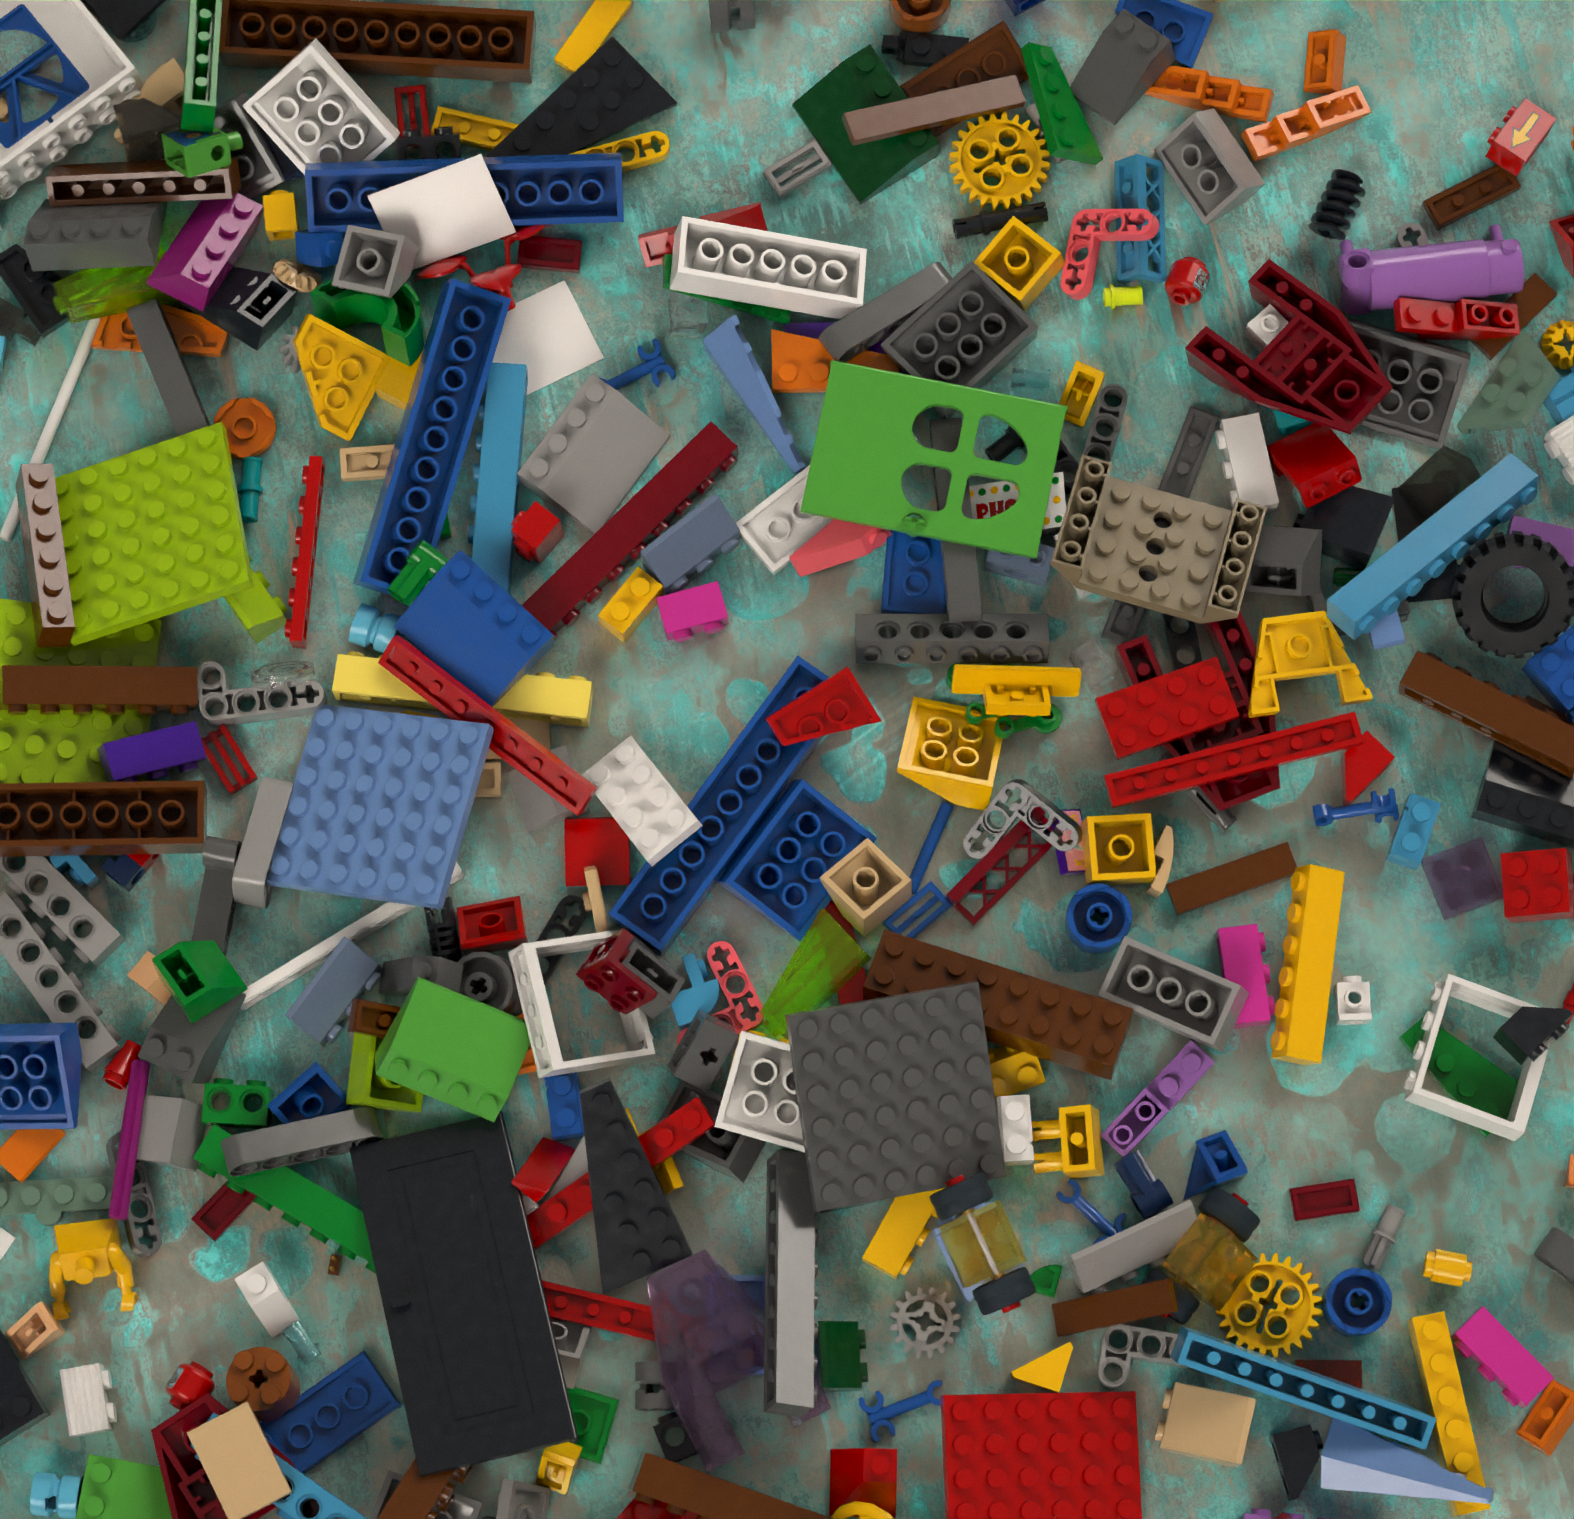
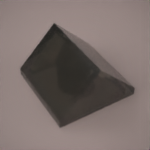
M1444 445L1400 485L1398 489L1427 518H1430L1481 476L1470 458Z

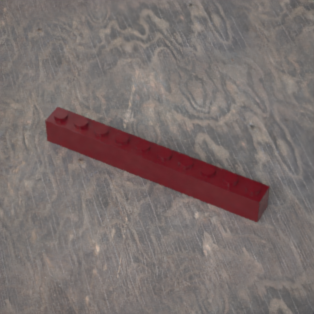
M710 421L521 606L554 635L555 642L558 638L556 633L564 625L567 627L571 626L580 617L581 613L579 611L587 603L592 605L603 594L602 588L609 581L612 583L616 582L625 573L626 569L624 567L632 559L637 561L641 558L640 551L654 537L658 538L671 527L669 523L677 515L682 517L691 509L694 504L692 500L700 493L705 495L716 483L714 479L722 471L727 473L738 462L736 457L739 455L738 446Z

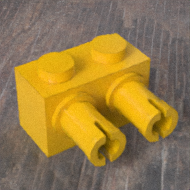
M1087 1104L1058 1108L1059 1119L1031 1121L1032 1129H1034L1032 1131L1034 1142L1061 1138V1151L1034 1153V1161H1037L1034 1164L1036 1174L1063 1170V1173L1072 1179L1104 1175L1100 1113L1094 1106Z

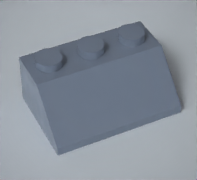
M714 493L640 551L642 567L652 578L663 585L665 595L670 594L672 591L674 593L679 592L689 584L690 581L688 579L697 572L699 574L706 572L714 564V558L722 552L725 555L730 553L739 545L738 540L741 538L740 529L721 499Z
M344 936L285 1016L292 1025L324 1047L327 1042L332 1044L342 1032L341 1023L347 1015L350 1016L352 999H360L367 989L372 991L382 977L379 974L382 968L375 960Z

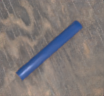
M941 803L910 874L912 894L914 895L919 889L953 810V806L948 803Z

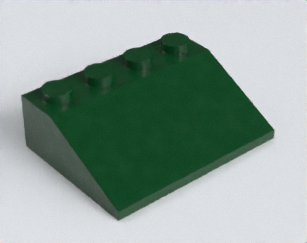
M870 44L841 62L792 103V107L860 205L930 162L939 153V142L929 128L852 146L842 121L844 113L908 99Z

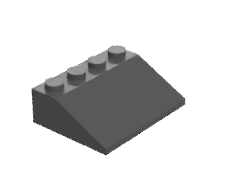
M45 199L29 220L23 246L33 271L156 266L168 202L50 207L49 199Z
M971 261L883 341L880 346L903 374L981 389L1036 338L1038 326ZM939 406L932 407L943 419L950 418L957 411Z
M1349 318V324L1393 387L1390 393L1359 426L1442 450L1469 366L1471 353Z

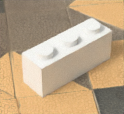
M1259 413L1222 419L1219 430L1215 431L1218 449H1224L1226 460L1222 461L1224 477L1231 480L1233 489L1229 491L1231 508L1233 509L1237 498L1267 507L1266 513L1275 512L1279 505V499Z

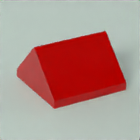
M520 896L456 908L460 944L465 956L473 952L486 951L490 953L516 948L522 943H528Z

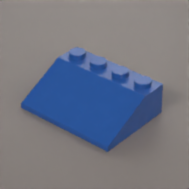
M461 550L436 573L394 625V628L422 654L492 707L554 646V635Z
M793 779L717 882L743 903L798 941H801L832 900L821 883L820 876L865 839L868 838L874 843L877 838L805 780Z
M77 1023L0 1024V1130L75 1129L77 1127L82 1061Z

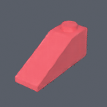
M833 519L794 552L789 559L796 573L803 577L866 556L875 548L882 546L892 534L890 530Z

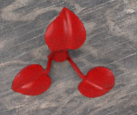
M552 224L514 226L516 233L500 238L505 240V265L499 266L494 270L481 272L476 275L468 263L465 262L467 256L455 254L423 267L414 277L415 283L419 279L437 278L450 274L457 269H463L471 277L470 282L472 285L510 298L511 301L508 311L516 307L510 289L513 287L512 280L522 271L521 264H511L510 247L516 240H524L531 237L546 226L552 227Z

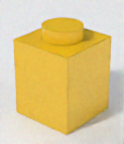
M286 190L272 191L270 195L262 196L265 229L269 241L295 239V232L300 231L298 206L294 192L289 193Z

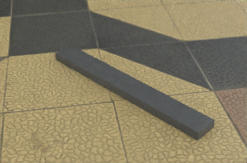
M1190 406L1158 490L1185 498L1190 497L1219 422V416ZM1156 518L1154 520V523L1160 528L1170 526V523L1164 518ZM1151 544L1146 547L1151 554L1159 555L1163 553L1162 548L1158 545ZM1149 571L1139 573V576L1144 581L1151 582L1156 579ZM1115 600L1101 638L1119 645L1135 639L1146 608Z

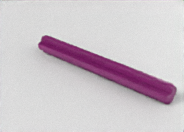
M133 1060L131 1064L108 1213L109 1217L115 1220H126L128 1216L142 1124L144 1097L147 1092L150 1063L146 1060Z

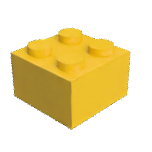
M1012 216L974 261L1023 311L1028 309L1065 265L1060 251L1015 216Z
M1151 813L1087 816L1082 821L1086 886L1095 883L1106 885L1148 884L1156 878Z

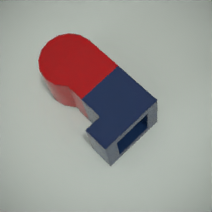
M160 854L121 855L116 862L108 857L100 867L106 875L130 892Z

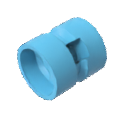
M362 603L352 621L348 641L364 648L373 644V649L383 654L393 637L397 635L402 637L394 628V625L401 616L386 613L381 617L380 609Z
M36 1472L30 1495L31 1515L51 1517L56 1512L59 1518L76 1519L84 1477L64 1475L61 1479H58L57 1475L53 1473Z

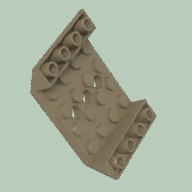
M1082 454L1050 564L1077 589L1199 624L1238 618L1267 507L1236 498L1231 511L1111 477L1109 475L1113 463ZM1156 518H1164L1170 523V526L1160 528L1154 523V520ZM1151 544L1158 545L1162 548L1163 553L1159 555L1151 554L1146 547ZM1149 571L1156 579L1151 582L1144 581L1139 576V573Z

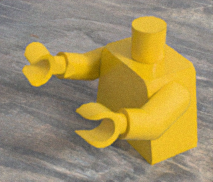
M109 1218L54 1225L58 1250L54 1251L50 1256L48 1278L51 1296L55 1300L51 1302L55 1319L63 1320L70 1318L68 1313L71 1312V1307L64 1298L66 1292L65 1280H75L79 1284H89L93 1278L112 1274L113 1269L117 1273L118 1287L122 1292L120 1311H132L138 1301V1293L136 1291L132 1292L134 1281L131 1263L121 1249L122 1242L117 1220Z

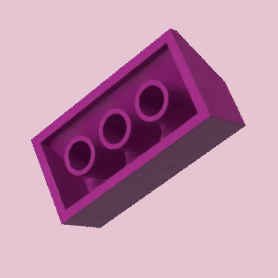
M239 193L233 199L201 200L147 279L146 284L203 312L257 231L263 205Z

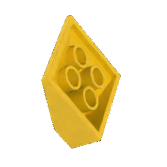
M913 696L897 772L955 805L985 811L990 803L1003 738H999L995 734L994 726L997 719L1003 716L984 719L980 724H971L965 718L967 710L965 706ZM977 710L970 711L971 715L975 717L981 716ZM999 725L1000 729L1005 731L1006 725Z

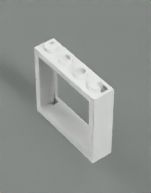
M622 929L522 943L508 952L539 1078L641 1062L655 1054L652 1042L654 1037L649 1030L647 1014L637 1008L628 1014L620 1012L629 1051L564 1062L562 1059L538 958L592 950L594 945Z
M1448 973L1440 983L1435 982L1432 988L1430 1000H1433L1434 1003L1431 1011L1426 1012L1421 1024V1029L1425 1030L1422 1041L1418 1040L1413 1051L1412 1059H1415L1416 1063L1414 1069L1409 1070L1404 1081L1403 1088L1407 1089L1404 1100L1516 1141L1525 1132L1552 1037L1544 1043L1547 1049L1534 1062L1530 1058L1524 1062L1507 1120L1422 1089L1421 1087L1449 996L1511 1018L1522 1006L1538 1007Z

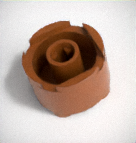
M889 0L890 15L903 32L931 33L947 22L951 8V0Z
M254 1347L238 1352L226 1376V1388L230 1399L237 1406L249 1402L258 1421L269 1422L279 1419L289 1408L292 1409L300 1395V1379L295 1369L282 1354L272 1348Z

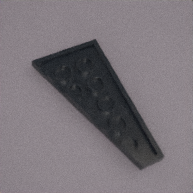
M612 36L485 157L566 155L574 153L620 133L623 129L640 121L643 122L652 118L653 115L666 109L669 110L677 106L678 103Z
M610 1077L580 1091L603 1295L693 1255L688 1240Z

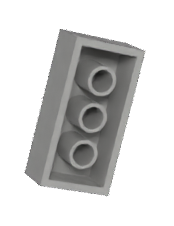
M1126 936L1122 940L1098 993V996L1102 999L1133 1008V1014L1220 1052H1223L1249 995V992L1239 984Z

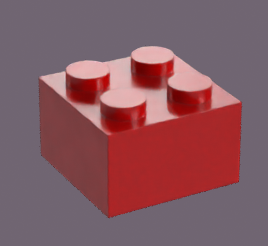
M1566 848L1500 853L1504 914L1510 923L1574 918L1572 856Z

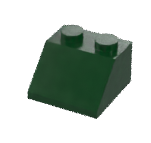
M818 1321L822 1393L862 1390V1383L868 1382L867 1362L860 1363V1349H866L865 1329H858V1321Z

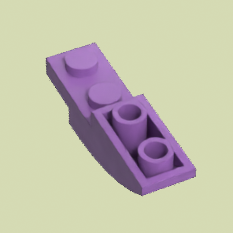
M1190 1040L1100 1136L1121 1156H1127L1216 1062L1193 1040Z

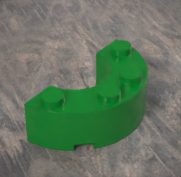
M333 279L311 291L317 318L340 330L361 322L382 324L381 330L386 355L408 366H411L422 353L425 346L426 333L420 302L417 294L408 284L404 283L391 298L334 287L331 285Z

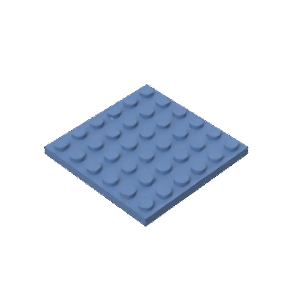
M324 704L314 713L293 783L287 812L283 818L281 835H279V840H277L271 871L267 872L265 882L269 886L443 909L494 728L490 724Z

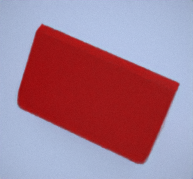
M542 1137L511 1183L537 1203L551 1188L572 1157L575 1149Z

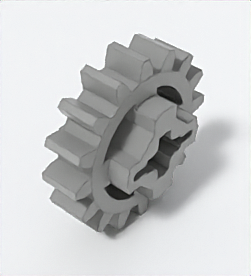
M917 1287L915 1296L906 1291L904 1293L906 1302L903 1303L898 1300L895 1302L896 1307L900 1309L899 1313L890 1312V1318L897 1320V1324L889 1327L890 1331H898L899 1333L894 1339L895 1344L903 1341L905 1343L903 1352L906 1354L912 1348L915 1350V1358L918 1359L922 1351L927 1352L929 1359L933 1358V1350L935 1349L943 1355L946 1352L943 1344L946 1342L954 1345L955 1340L950 1336L951 1333L960 1332V1328L953 1325L954 1321L961 1318L960 1314L951 1313L956 1303L950 1302L946 1304L944 1301L947 1293L943 1292L937 1297L934 1295V1287L929 1289L928 1294H923L922 1288ZM924 1301L921 1309L914 1313L906 1312L912 1304ZM935 1304L942 1308L947 1321L938 1318L934 1311ZM923 1314L929 1315V1321L934 1323V1327L928 1326L927 1331L920 1330V1324L914 1321L922 1319ZM903 1324L912 1328L916 1334L915 1342L906 1335ZM934 1333L944 1334L937 1342L926 1345L927 1338Z

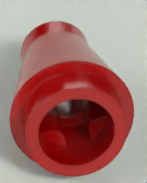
M126 1040L124 1046L103 1069L105 1074L102 1080L118 1090L125 1091L129 1083L132 1061L140 1059L138 1054L142 1046L133 1041Z

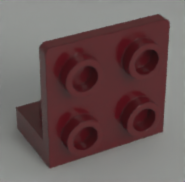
M625 928L594 945L576 975L584 981L588 989L599 993L605 998L614 1010L628 1014L654 1000L657 992L622 964L630 953L628 945L634 938Z

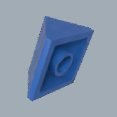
M315 1062L273 1099L267 1107L283 1124L347 1111L351 1105H346V1094L322 1067Z

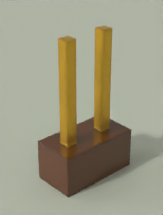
M331 1254L328 1275L339 1276L342 1256Z

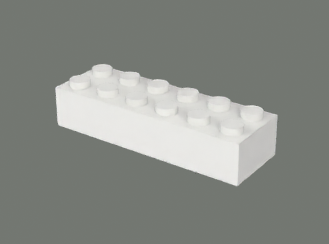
M682 216L674 233L669 289L842 319L863 306L867 249Z

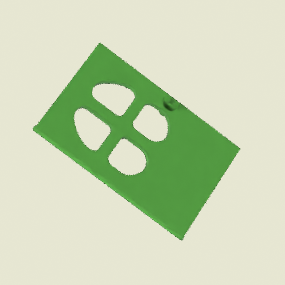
M831 360V369L800 513L906 533L911 537H927L1037 559L1064 418L1068 411L1067 406ZM939 406L958 410L962 414L963 423L958 447L955 451L946 452L923 447L918 444L913 436L912 427L916 418L923 411ZM991 416L1005 422L1021 437L1027 448V457L1021 464L1012 465L975 456L973 452L979 421L983 417ZM916 465H925L945 469L950 472L949 492L946 505L942 510L929 511L919 509L907 501L902 491L901 480L909 468ZM973 475L1011 482L1018 488L1019 497L1016 503L998 515L984 519H970L962 513L967 480ZM911 515H917V516H920L922 519H919L918 517H909V516H911Z

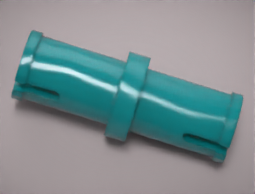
M244 457L242 459L241 484L237 487V493L240 494V512L243 523L258 522L259 496L263 494V487L260 485L263 460L258 457Z

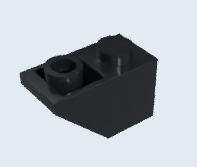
M1522 1006L1498 1029L1493 1038L1520 1065L1528 1058L1534 1062L1547 1049L1544 1045L1551 1037L1558 1040L1570 1028L1566 1022L1573 1013L1569 1009Z

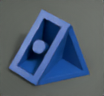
M1226 1130L1195 1141L1196 1150L1183 1200L1210 1191L1214 1186L1221 1187L1242 1179L1248 1173L1245 1163Z

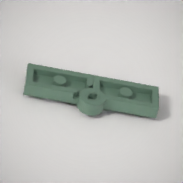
M113 1176L27 1180L22 1183L19 1181L0 1182V1216L36 1214V1218L40 1223L45 1226H54L60 1223L64 1212L109 1210L114 1181Z

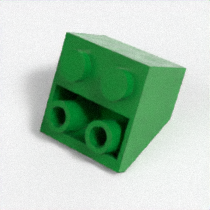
M214 940L178 942L152 958L159 978L192 1024L248 990Z

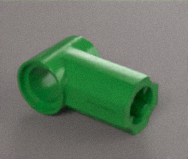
M422 539L405 560L407 563L386 590L397 601L410 606L428 581H431L449 559Z

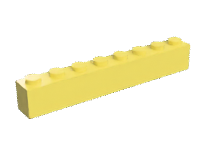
M355 651L347 652L346 655H337L332 687L335 700L440 711L381 666L378 662L382 655H379L378 658H372ZM538 672L536 675L525 674L493 708L508 718L589 728L594 693L592 681H587L585 677L575 675L569 676L568 679L555 678L554 674L548 672Z

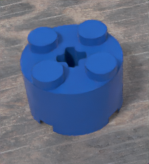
M1103 883L1087 885L1080 889L1069 903L1065 916L1067 934L1071 941L1083 952L1093 954L1110 952L1121 945L1124 936H1127L1132 921L1131 905L1122 892L1110 887V885ZM1094 913H1098L1100 917H1106L1102 925H1098L1097 921H1091Z
M1351 1268L1338 1274L1327 1285L1322 1295V1310L1326 1321L1335 1331L1346 1337H1363L1373 1333L1387 1321L1392 1307V1293L1387 1282L1379 1274L1362 1268ZM1351 1295L1356 1299L1362 1297L1364 1303L1361 1305L1362 1311L1358 1307H1351L1350 1302L1353 1300Z

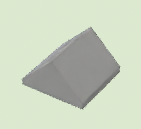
M145 1094L136 1160L196 1172L198 1162L193 1157L202 1143L205 1125L201 1122L203 1105L183 1098Z

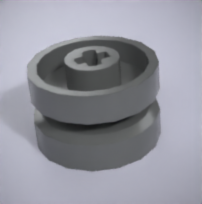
M485 951L473 952L457 962L463 964L460 994L513 1016L523 1013L510 960Z

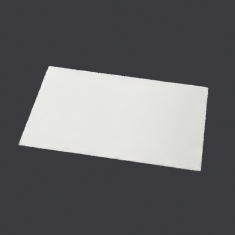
M481 154L367 195L383 231L406 236L418 246L412 270L516 233Z
M564 280L515 303L516 307L507 312L492 362L527 365L528 395L602 360L604 357Z

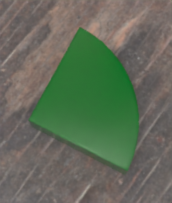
M1048 1265L1034 1271L1030 1278L1036 1288L1035 1294L1054 1299L1063 1266Z

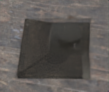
M145 98L126 99L120 104L113 105L127 162L165 159L161 134L184 130L181 129L180 115Z

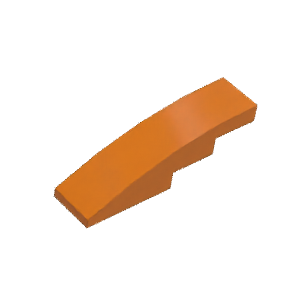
M1169 66L1144 93L1145 95L1202 111L1214 108L1220 115L1267 123L1274 97L1272 89L1245 86L1241 84L1240 80L1210 76L1206 70Z
M1356 85L1306 101L1302 107L1276 115L1270 122L1245 129L1241 137L1253 161L1256 162L1340 129L1369 115L1371 110L1359 86Z

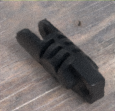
M447 897L443 909H441L443 923H439L436 908L424 907L432 956L458 962L461 959V951L459 949L458 932L456 931L457 926L451 897Z

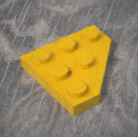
M307 313L293 340V344L319 427L350 442L376 391L375 385L392 357Z

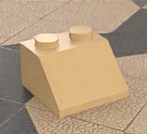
M868 838L820 876L821 883L841 915L864 937L912 897V880Z

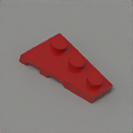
M847 666L765 718L782 746L881 722L880 717Z

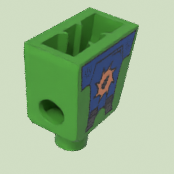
M214 126L212 133L178 130L161 134L166 164L188 178L230 166L232 162L230 152L242 150L243 148L242 138L238 131L226 134Z

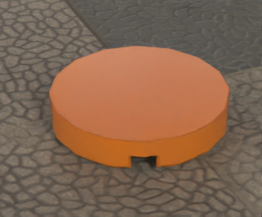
M255 398L232 399L224 404L214 417L213 424L222 422L226 428L230 455L234 459L242 460L244 457H260L270 449L275 441L277 426L274 415L266 404Z

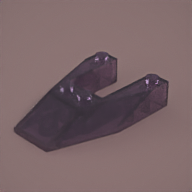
M704 1249L648 1277L646 1281L662 1383L707 1472H710L745 1453L715 1393L764 1369L765 1309ZM815 1375L814 1387L817 1389L816 1404L813 1409L802 1417L788 1416L794 1428L831 1409Z

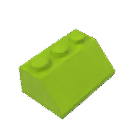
M248 554L249 562L253 561L250 555ZM251 569L254 587L224 596V599L254 642L258 644L286 624L284 613L288 610L278 595L272 598L267 592L266 588L270 584L262 572L259 570L254 573Z
M354 1033L346 1105L373 1107L377 1110L421 1112L423 1093L376 1075L374 1055L383 1038Z

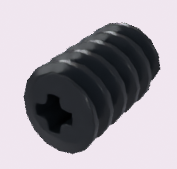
M1342 169L1333 170L1331 180L1326 184L1327 190L1321 195L1322 201L1316 206L1317 212L1311 217L1312 223L1308 224L1309 228L1325 238L1345 240V233L1339 229L1347 230L1351 227L1350 222L1344 218H1355L1356 213L1350 207L1358 208L1361 205V202L1355 196H1365L1366 191L1360 187V184H1363V180L1350 171Z

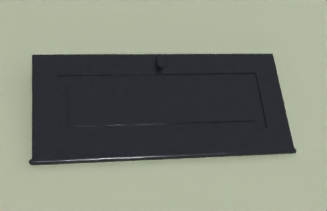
M499 1112L494 1122L478 1117L349 1148L420 1478L570 1441L577 1443L579 1438L522 1193L511 1183L517 1172L503 1112Z

